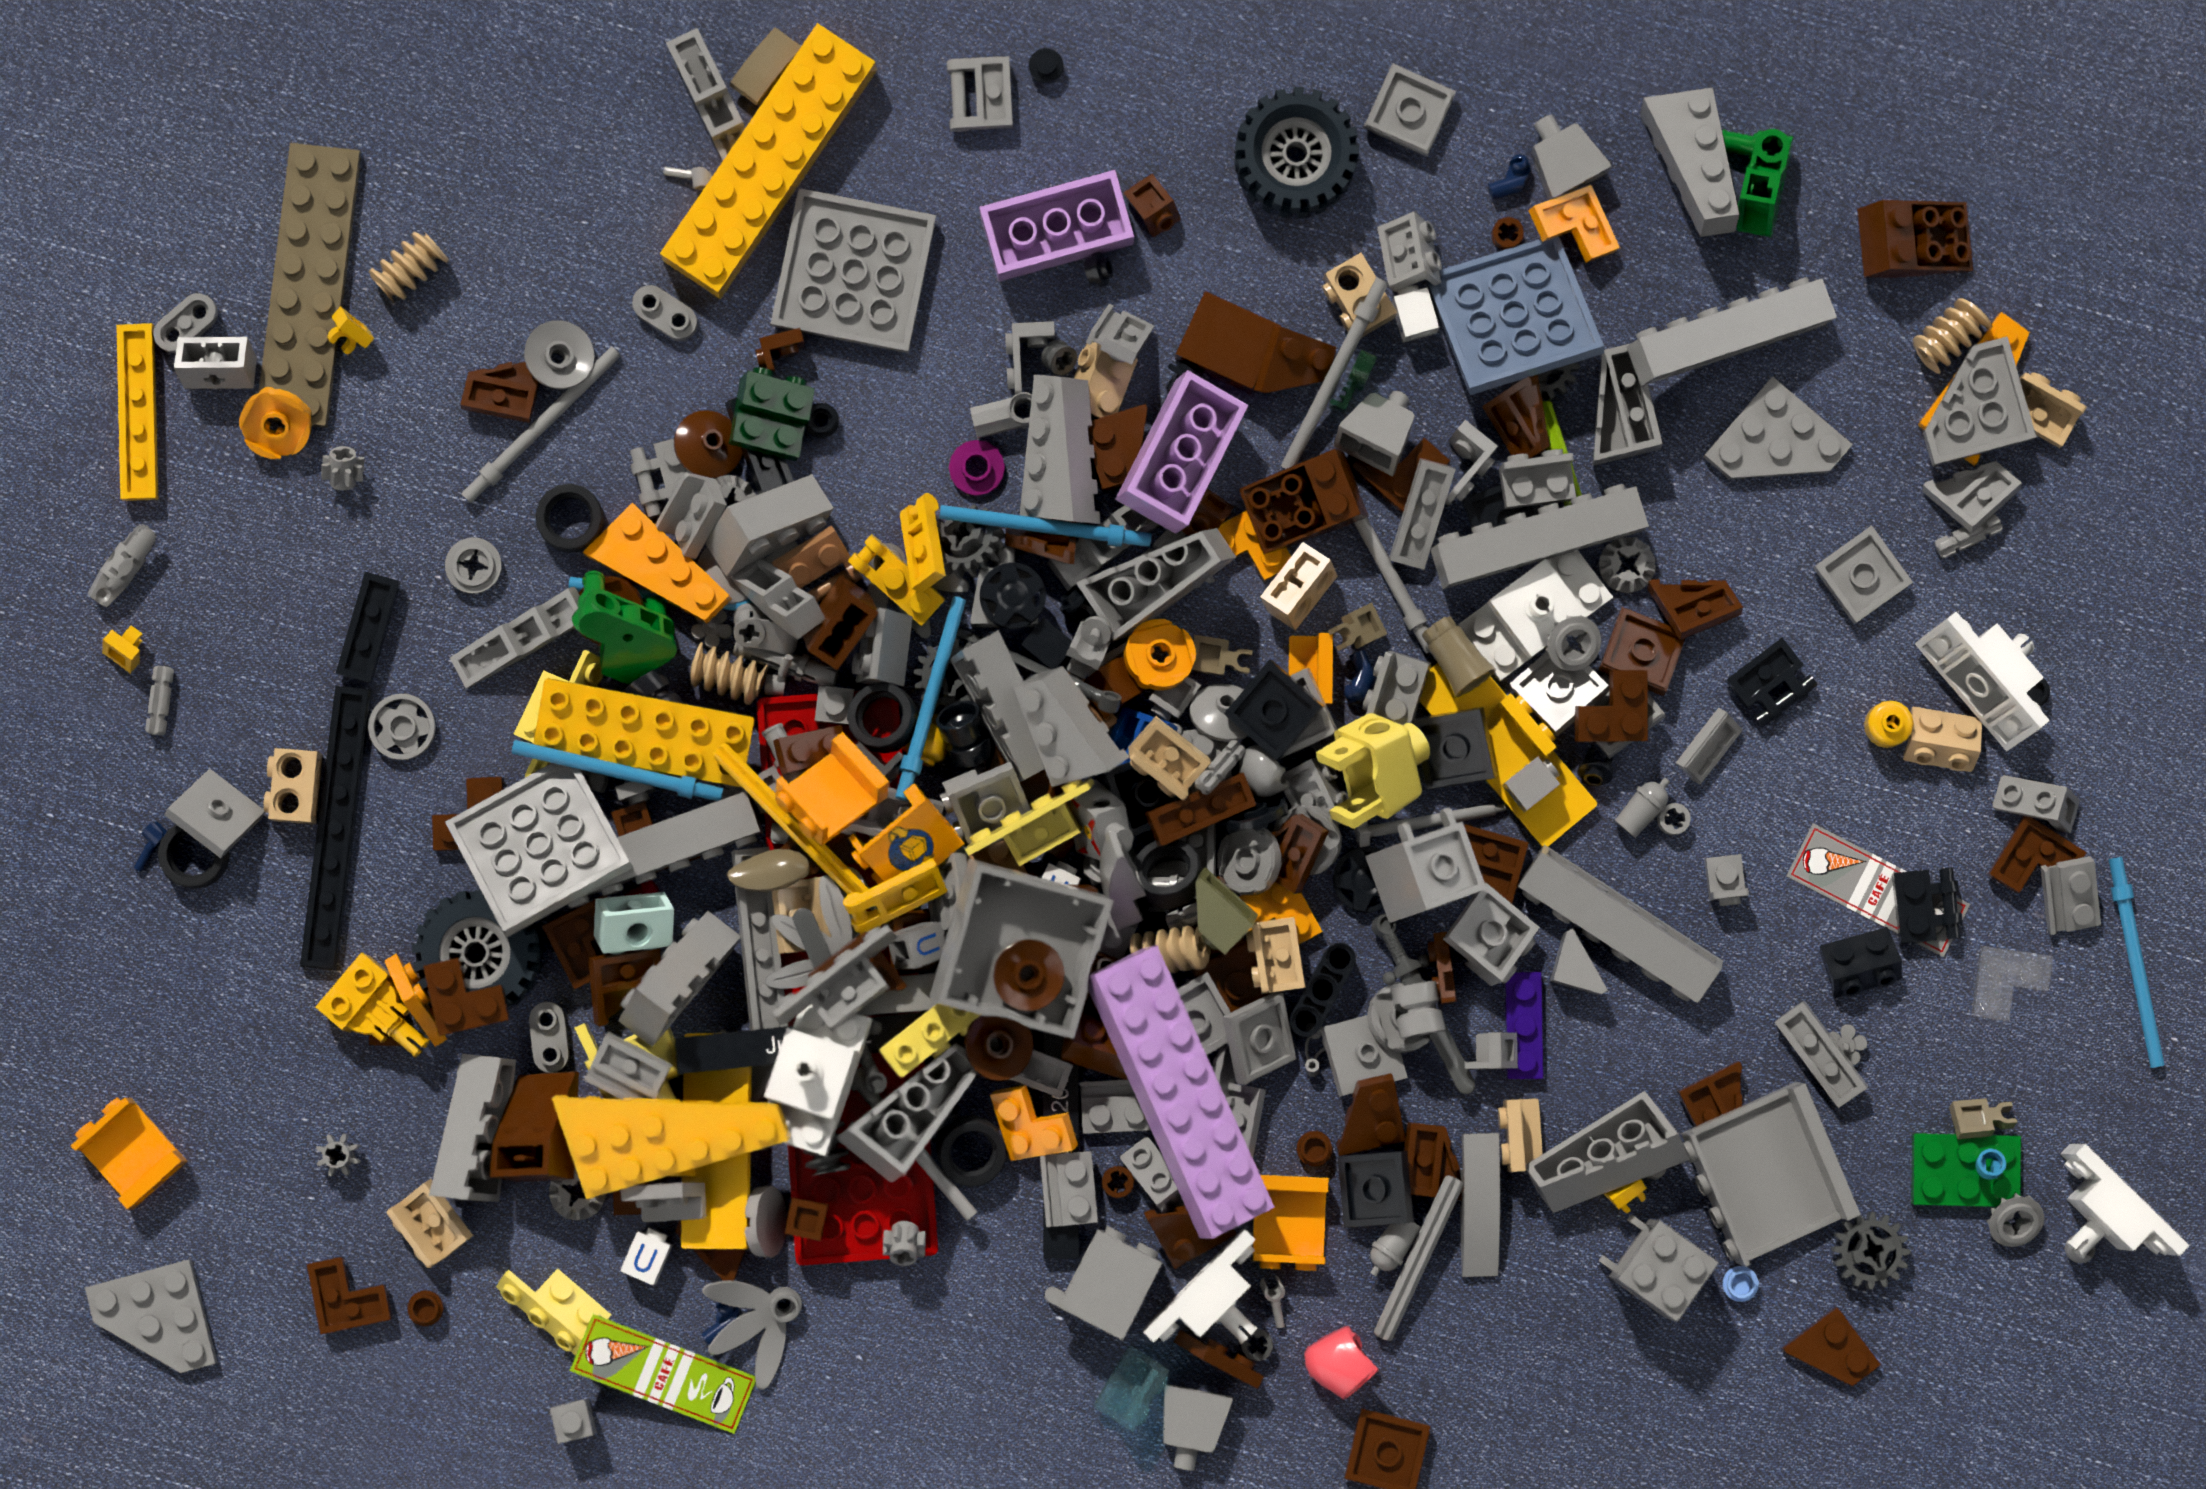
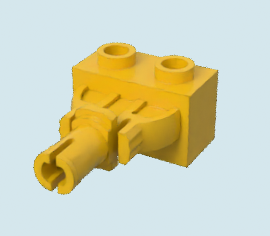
M362 952L315 1007L341 1030L349 1033L354 1031L363 1035H373L382 1043L388 1038L377 1029L379 1027L385 1034L392 1037L410 1052L414 1058L418 1057L423 1051L411 1039L424 1048L430 1043L428 1038H425L394 1011V1008H396L405 1016L409 1014V1010L400 1002L399 993L393 984L389 971L371 956Z

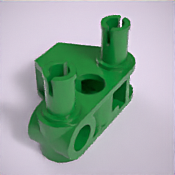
M1723 129L1722 134L1726 152L1749 156V160H1751L1746 168L1740 200L1737 203L1739 210L1737 231L1772 238L1794 136L1786 135L1778 129L1758 130V133H1754L1753 136ZM1771 144L1778 145L1781 152L1775 153L1774 156H1769L1764 149ZM1752 191L1768 193V198L1751 194Z
M589 571L585 573V577H582L584 592L577 600L578 608L572 615L571 620L574 627L581 634L601 642V674L630 685L646 673L669 662L675 656L677 649L676 642L674 641V622L666 616V602L662 597L651 596L646 599L644 606L605 591V577L601 572Z

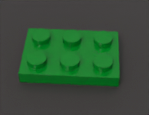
M1912 1133L1911 1205L1998 1207L2001 1204L2002 1198L2009 1200L2014 1197L2015 1193L2020 1195L2021 1136L1992 1135L1989 1137L1957 1139L1956 1134ZM1986 1149L1998 1150L2006 1159V1168L2001 1176L1996 1179H1984L1977 1173L1975 1167L1976 1160L1980 1153ZM1986 1158V1170L1990 1172L1991 1159Z

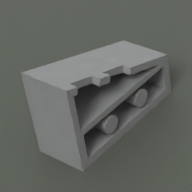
M1630 344L1606 349L1604 354L1601 355L1592 466L1661 450L1663 445L1648 384L1640 385L1626 348Z
M811 474L727 506L705 544L726 577L807 534L812 535L819 532L827 525L826 520L834 507Z
M1063 666L1035 674L1013 687L1052 787L1108 772L1129 758L1124 749L1119 750L1107 734L1109 728L1104 721L1099 723L1087 707V704L1090 702Z

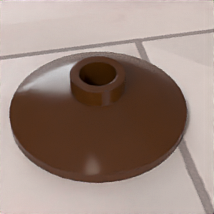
M710 410L697 411L683 419L674 435V450L679 462L688 472L715 479L729 474L738 465L742 456L741 447L729 444L732 427L731 420L721 413ZM706 437H714L717 441V446L709 445Z
M1023 939L1007 946L998 956L993 970V981L998 995L1005 1003L1022 1011H1034L1049 1005L1060 993L1065 977L1064 965L1056 950L1047 943L1036 939ZM1024 967H1030L1032 970V974L1028 979H1022L1020 976V972Z
M980 1015L970 1024L965 1036L966 1057L972 1068L987 1079L1001 1081L1017 1076L1026 1068L1032 1056L1033 1037L1030 1028L1015 1020L1001 1016ZM993 1038L999 1042V1048L995 1052L990 1048V1041Z

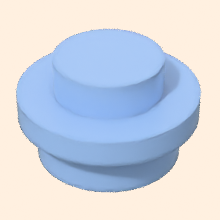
M1735 1266L1725 1273L1722 1286L1725 1294L1730 1299L1744 1302L1755 1296L1759 1282L1756 1274L1750 1268Z

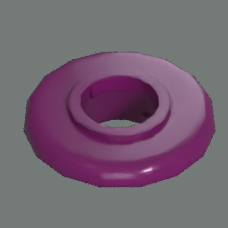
M981 440L967 441L957 447L949 463L950 477L956 487L972 495L986 494L995 489L1002 480L1005 469L1003 457L998 449L989 442ZM972 458H982L986 462L987 471L984 475L973 477L968 474L966 464Z

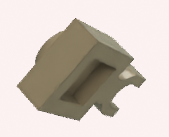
M1373 603L1341 617L1343 623L1328 630L1330 635L1337 632L1342 636L1343 643L1336 646L1338 651L1353 643L1356 649L1388 634Z
M1200 635L1193 636L1196 659L1191 669L1192 672L1224 676L1225 666L1237 673L1249 674L1250 668L1238 665L1237 658L1240 655L1251 657L1253 650L1238 649L1234 652L1228 651L1229 640Z
M1987 1098L1953 1101L1949 1109L1957 1139L1992 1136L1995 1131L1994 1126L2000 1129H2014L2017 1119H2006L2001 1114L2002 1112H2010L2013 1107L2012 1101L2002 1102L1996 1107L1989 1108Z

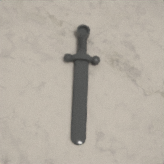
M958 628L957 636L972 643L984 639V637L965 628ZM1008 649L1013 661L1036 673L1051 670ZM1073 673L1069 674L1084 696L1098 704L1100 710L1107 713L1118 712L1122 700L1118 693L1094 688L1082 681L1083 678Z
M799 908L793 914V922L815 969L832 955L812 911L808 908ZM879 1021L872 1022L868 1037L870 1034L877 1035L881 1033L882 1024ZM865 1043L859 1061L866 1077L865 1085L870 1092L881 1093L886 1088L887 1081L885 1076L878 1071L873 1057H871L872 1055L868 1051L867 1043Z
M1381 914L1372 922V931L1378 937L1383 938L1388 950L1392 953L1391 956H1394L1393 959L1396 964L1393 972L1388 971L1384 973L1382 977L1383 982L1386 985H1393L1399 977L1404 986L1424 982L1417 968H1427L1430 965L1429 956L1422 954L1417 960L1409 959L1402 948L1401 942L1397 939L1398 937L1395 933L1396 921L1389 923L1386 914ZM1445 1024V1031L1429 1035L1459 1092L1470 1094L1475 1089L1474 1078L1470 1070L1465 1069V1061Z

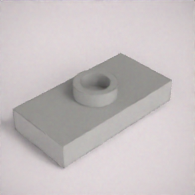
M1718 708L1676 761V764L1691 780L1700 785L1743 729L1726 711Z

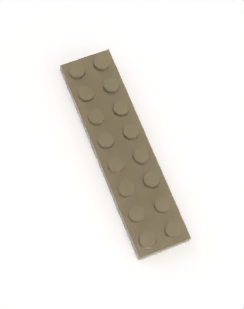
M290 143L259 391L265 387H272L293 393L311 409L312 426L328 428L338 340L332 344L328 340L327 335L332 328L337 327L332 319V315L340 306L343 307L362 153L360 150ZM277 417L267 419L269 422L281 423L282 421Z

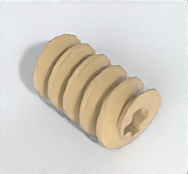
M413 232L411 235L415 243L414 245L402 241L403 255L392 250L390 252L393 260L392 264L381 259L379 262L383 270L382 273L373 268L369 270L371 278L393 303V295L403 300L406 298L404 286L414 291L417 289L414 281L415 276L423 281L428 279L424 270L426 267L434 272L438 271L435 262L436 258L445 263L449 261L447 256L426 233L425 236H422L417 232Z
M1958 298L1954 303V308L1950 307L1944 311V317L1935 318L1933 321L1934 327L1926 326L1923 330V336L1916 335L1913 338V346L1923 363L1933 372L1940 374L1941 371L1937 365L1939 361L1949 366L1951 364L1947 355L1949 352L1960 357L1962 353L1958 347L1959 343L1970 348L1972 343L1968 335L1971 334L1980 339L1982 333L1979 326L1982 325L1990 330L1993 325L1986 314L1975 304L1963 298Z
M701 642L692 662L690 681L691 685L696 687L704 679V690L706 691L712 690L717 684V693L720 696L725 695L729 688H731V699L735 701L744 693V703L750 705L760 694L769 665L766 664L760 672H757L756 660H752L747 668L743 667V656L739 655L734 663H731L729 651L726 650L719 659L716 655L715 646H712L708 653L704 654L703 642Z
M1185 926L1182 933L1176 927L1170 929L1169 934L1166 930L1160 929L1157 931L1156 936L1152 931L1145 932L1143 937L1139 933H1134L1130 939L1131 954L1142 948L1157 945L1169 973L1172 974L1180 970L1184 972L1192 969L1202 970L1209 962L1211 948L1203 941L1202 934L1198 931V926L1196 931L1191 926Z

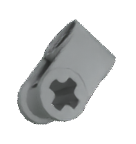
M745 603L735 610L733 614L735 624L733 631L734 638L739 645L770 650L779 654H792L796 651L798 639L774 623L755 604Z

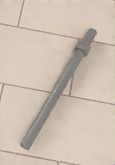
M1376 277L1364 302H1359L1354 312L1357 316L1281 467L1287 469L1297 465L1369 322H1374L1379 312L1377 306L1389 284L1388 282Z
M611 346L593 364L591 372L583 382L568 388L492 464L488 461L479 470L480 475L461 493L463 497L472 503L490 484L494 486L503 478L502 473L598 380L621 355Z
M1366 517L1354 522L1404 613L1403 621L1408 630H1413L1425 654L1430 653L1429 645L1422 637L1423 632L1428 629L1425 624L1428 621L1421 609L1417 610L1368 518Z
M860 1067L856 1070L851 1089L853 1092L857 1090L873 1108L883 1098L878 1093H872L866 1088V1077L863 1069ZM923 1148L915 1160L965 1220L968 1221L977 1213V1210L925 1148Z

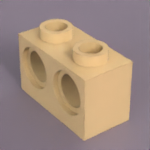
M1362 252L1326 272L1323 278L1325 282L1322 285L1323 292L1331 304L1337 302L1343 312L1339 317L1347 332H1349L1357 316L1354 312L1359 302H1364L1376 279ZM1344 275L1353 276L1358 286L1354 290H1344L1339 285V278ZM1385 292L1377 306L1379 312L1374 322H1369L1362 337L1395 319L1397 311Z
M1302 542L1260 597L1269 614L1296 631L1338 575L1330 559Z
M274 749V756H269L267 762V777H272L271 792L266 791L264 796V812L269 813L268 819L277 822L317 823L323 754L317 751ZM293 759H299L302 764L301 773L297 777L289 778L285 772L287 763ZM295 794L299 801L298 808L292 813H285L282 808L284 798Z

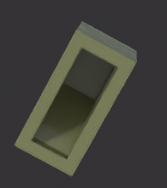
M1205 867L1195 882L1198 931L1202 934L1203 941L1214 950L1219 949L1223 954H1226L1254 925L1258 914Z

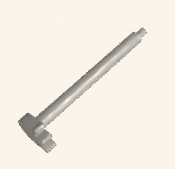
M1493 803L1453 810L1452 812L1455 821L1461 822L1495 816L1497 812L1506 811L1505 804L1495 806ZM1440 813L1369 826L1368 821L1354 829L1357 845L1359 848L1370 846L1371 837L1399 833L1398 825L1404 822L1410 825L1411 830L1443 825Z

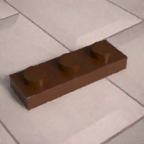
M1239 772L1221 780L1210 794L1205 795L1202 794L1201 790L1190 793L1184 801L1180 798L1146 812L1145 815L1157 845L1163 846L1254 807L1256 802L1244 772Z

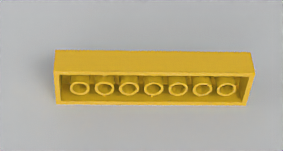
M817 23L660 252L662 261L721 300L876 73V61Z

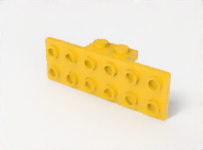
M1436 663L1430 668L1420 703L1431 716L1479 707L1484 708L1498 774L1495 778L1486 779V781L1541 847L1544 844L1550 846L1597 806L1596 800L1553 751L1556 746L1552 741L1556 737L1543 722L1538 725L1529 715L1533 712L1532 708L1520 695L1517 698L1511 693L1507 696L1493 678L1490 677L1472 691L1456 698L1439 664ZM1536 757H1539L1542 762L1548 759L1560 774L1556 778L1560 785L1526 812H1523L1502 784Z
M547 678L543 684L533 744L630 767L647 769L648 771L660 774L685 775L700 780L741 787L713 758V753L720 745L725 743L747 764L755 719L754 717Z
M687 1033V1034L684 1035V1037L710 1035V1034H720V1033ZM752 1067L683 1074V1102H698L699 1100L713 1101V1103L751 1102ZM751 1152L669 1175L682 1177V1183L705 1182L706 1218L681 1220V1247L683 1249L749 1248L745 1237V1227H750V1217H745V1207L750 1196Z

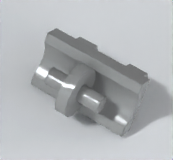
M1091 616L1087 619L1082 618L1066 653L1067 656L1072 657L1067 666L1069 672L1081 678H1086L1091 667L1096 670L1099 669L1112 640V626L1106 619L1099 616Z

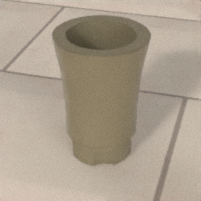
M1451 616L1440 619L1423 632L1422 637L1429 645V651L1445 674L1456 698L1472 691L1495 673L1496 668L1478 651L1462 628L1456 625Z

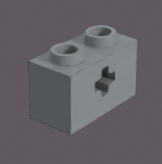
M178 337L174 369L184 389L253 388L257 357L248 337Z

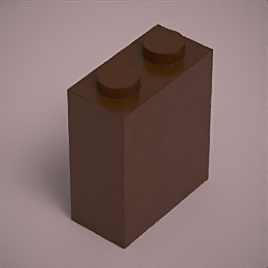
M1205 291L1176 352L1175 360L1178 362L1182 361L1202 373L1251 395L1257 382L1273 326L1281 325Z
M843 575L838 578L819 605L826 619L802 636L808 651L836 670L839 669L879 613L870 594Z

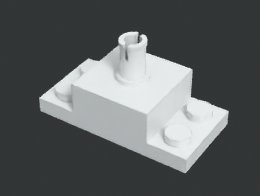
M1574 551L1550 559L1545 558L1457 626L1462 628L1478 651L1496 668L1494 675L1500 682L1548 646L1547 635L1551 634L1555 628L1554 623L1563 621L1567 615H1582L1587 618L1610 601L1613 596L1580 552Z
M1955 612L1925 634L1915 645L2007 752L2041 729L2049 721L2042 712L2041 707L2027 695V692L2044 678L2026 657L2034 651V644L2030 641L2025 647L2021 648L2020 646L2029 637L2025 634H2018L2011 640L1998 623L1978 637L1973 632L1970 624Z
M810 1005L797 1015L793 1030L787 1028L764 1095L765 1098L769 1099L768 1103H780L791 1135L789 1141L783 1143L828 1157L873 1022L871 1018L855 1014L832 1032L814 1007Z
M2069 1144L2061 1153L2067 1160L2064 1166L2076 1178L2080 1179L2082 1176L2085 1178L2080 1186L2066 1199L2088 1220L2075 1236L2067 1241V1245L2071 1249H2076L2074 1252L2084 1259L2086 1254L2103 1237L2118 1250L2134 1251L2143 1242L2156 1255L2160 1252L2163 1255L2180 1256L2189 1247L2086 1144Z
M1242 1229L1142 1329L1143 1332L1153 1342L1158 1338L1164 1342L1179 1327L1175 1321L1180 1317L1201 1337L1215 1322L1218 1323L1220 1321L1239 1340V1343L1243 1344L1248 1337L1239 1329V1325L1250 1335L1256 1331L1257 1327L1235 1307V1301L1250 1285L1230 1265L1234 1261L1241 1265L1255 1251L1251 1246L1255 1239L1245 1229Z

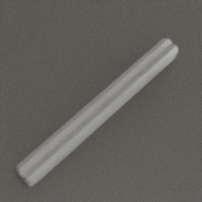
M1447 1175L1444 1178L1374 1329L1375 1335L1383 1340L1391 1341L1461 1193L1463 1182L1453 1176Z

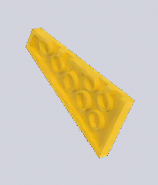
M555 1095L552 1098L586 1199L783 1143L791 1138L780 1103H713V1101L703 1100L698 1102H682L676 1099L650 1098L602 1099L596 1096L575 1098L568 1097V1095Z

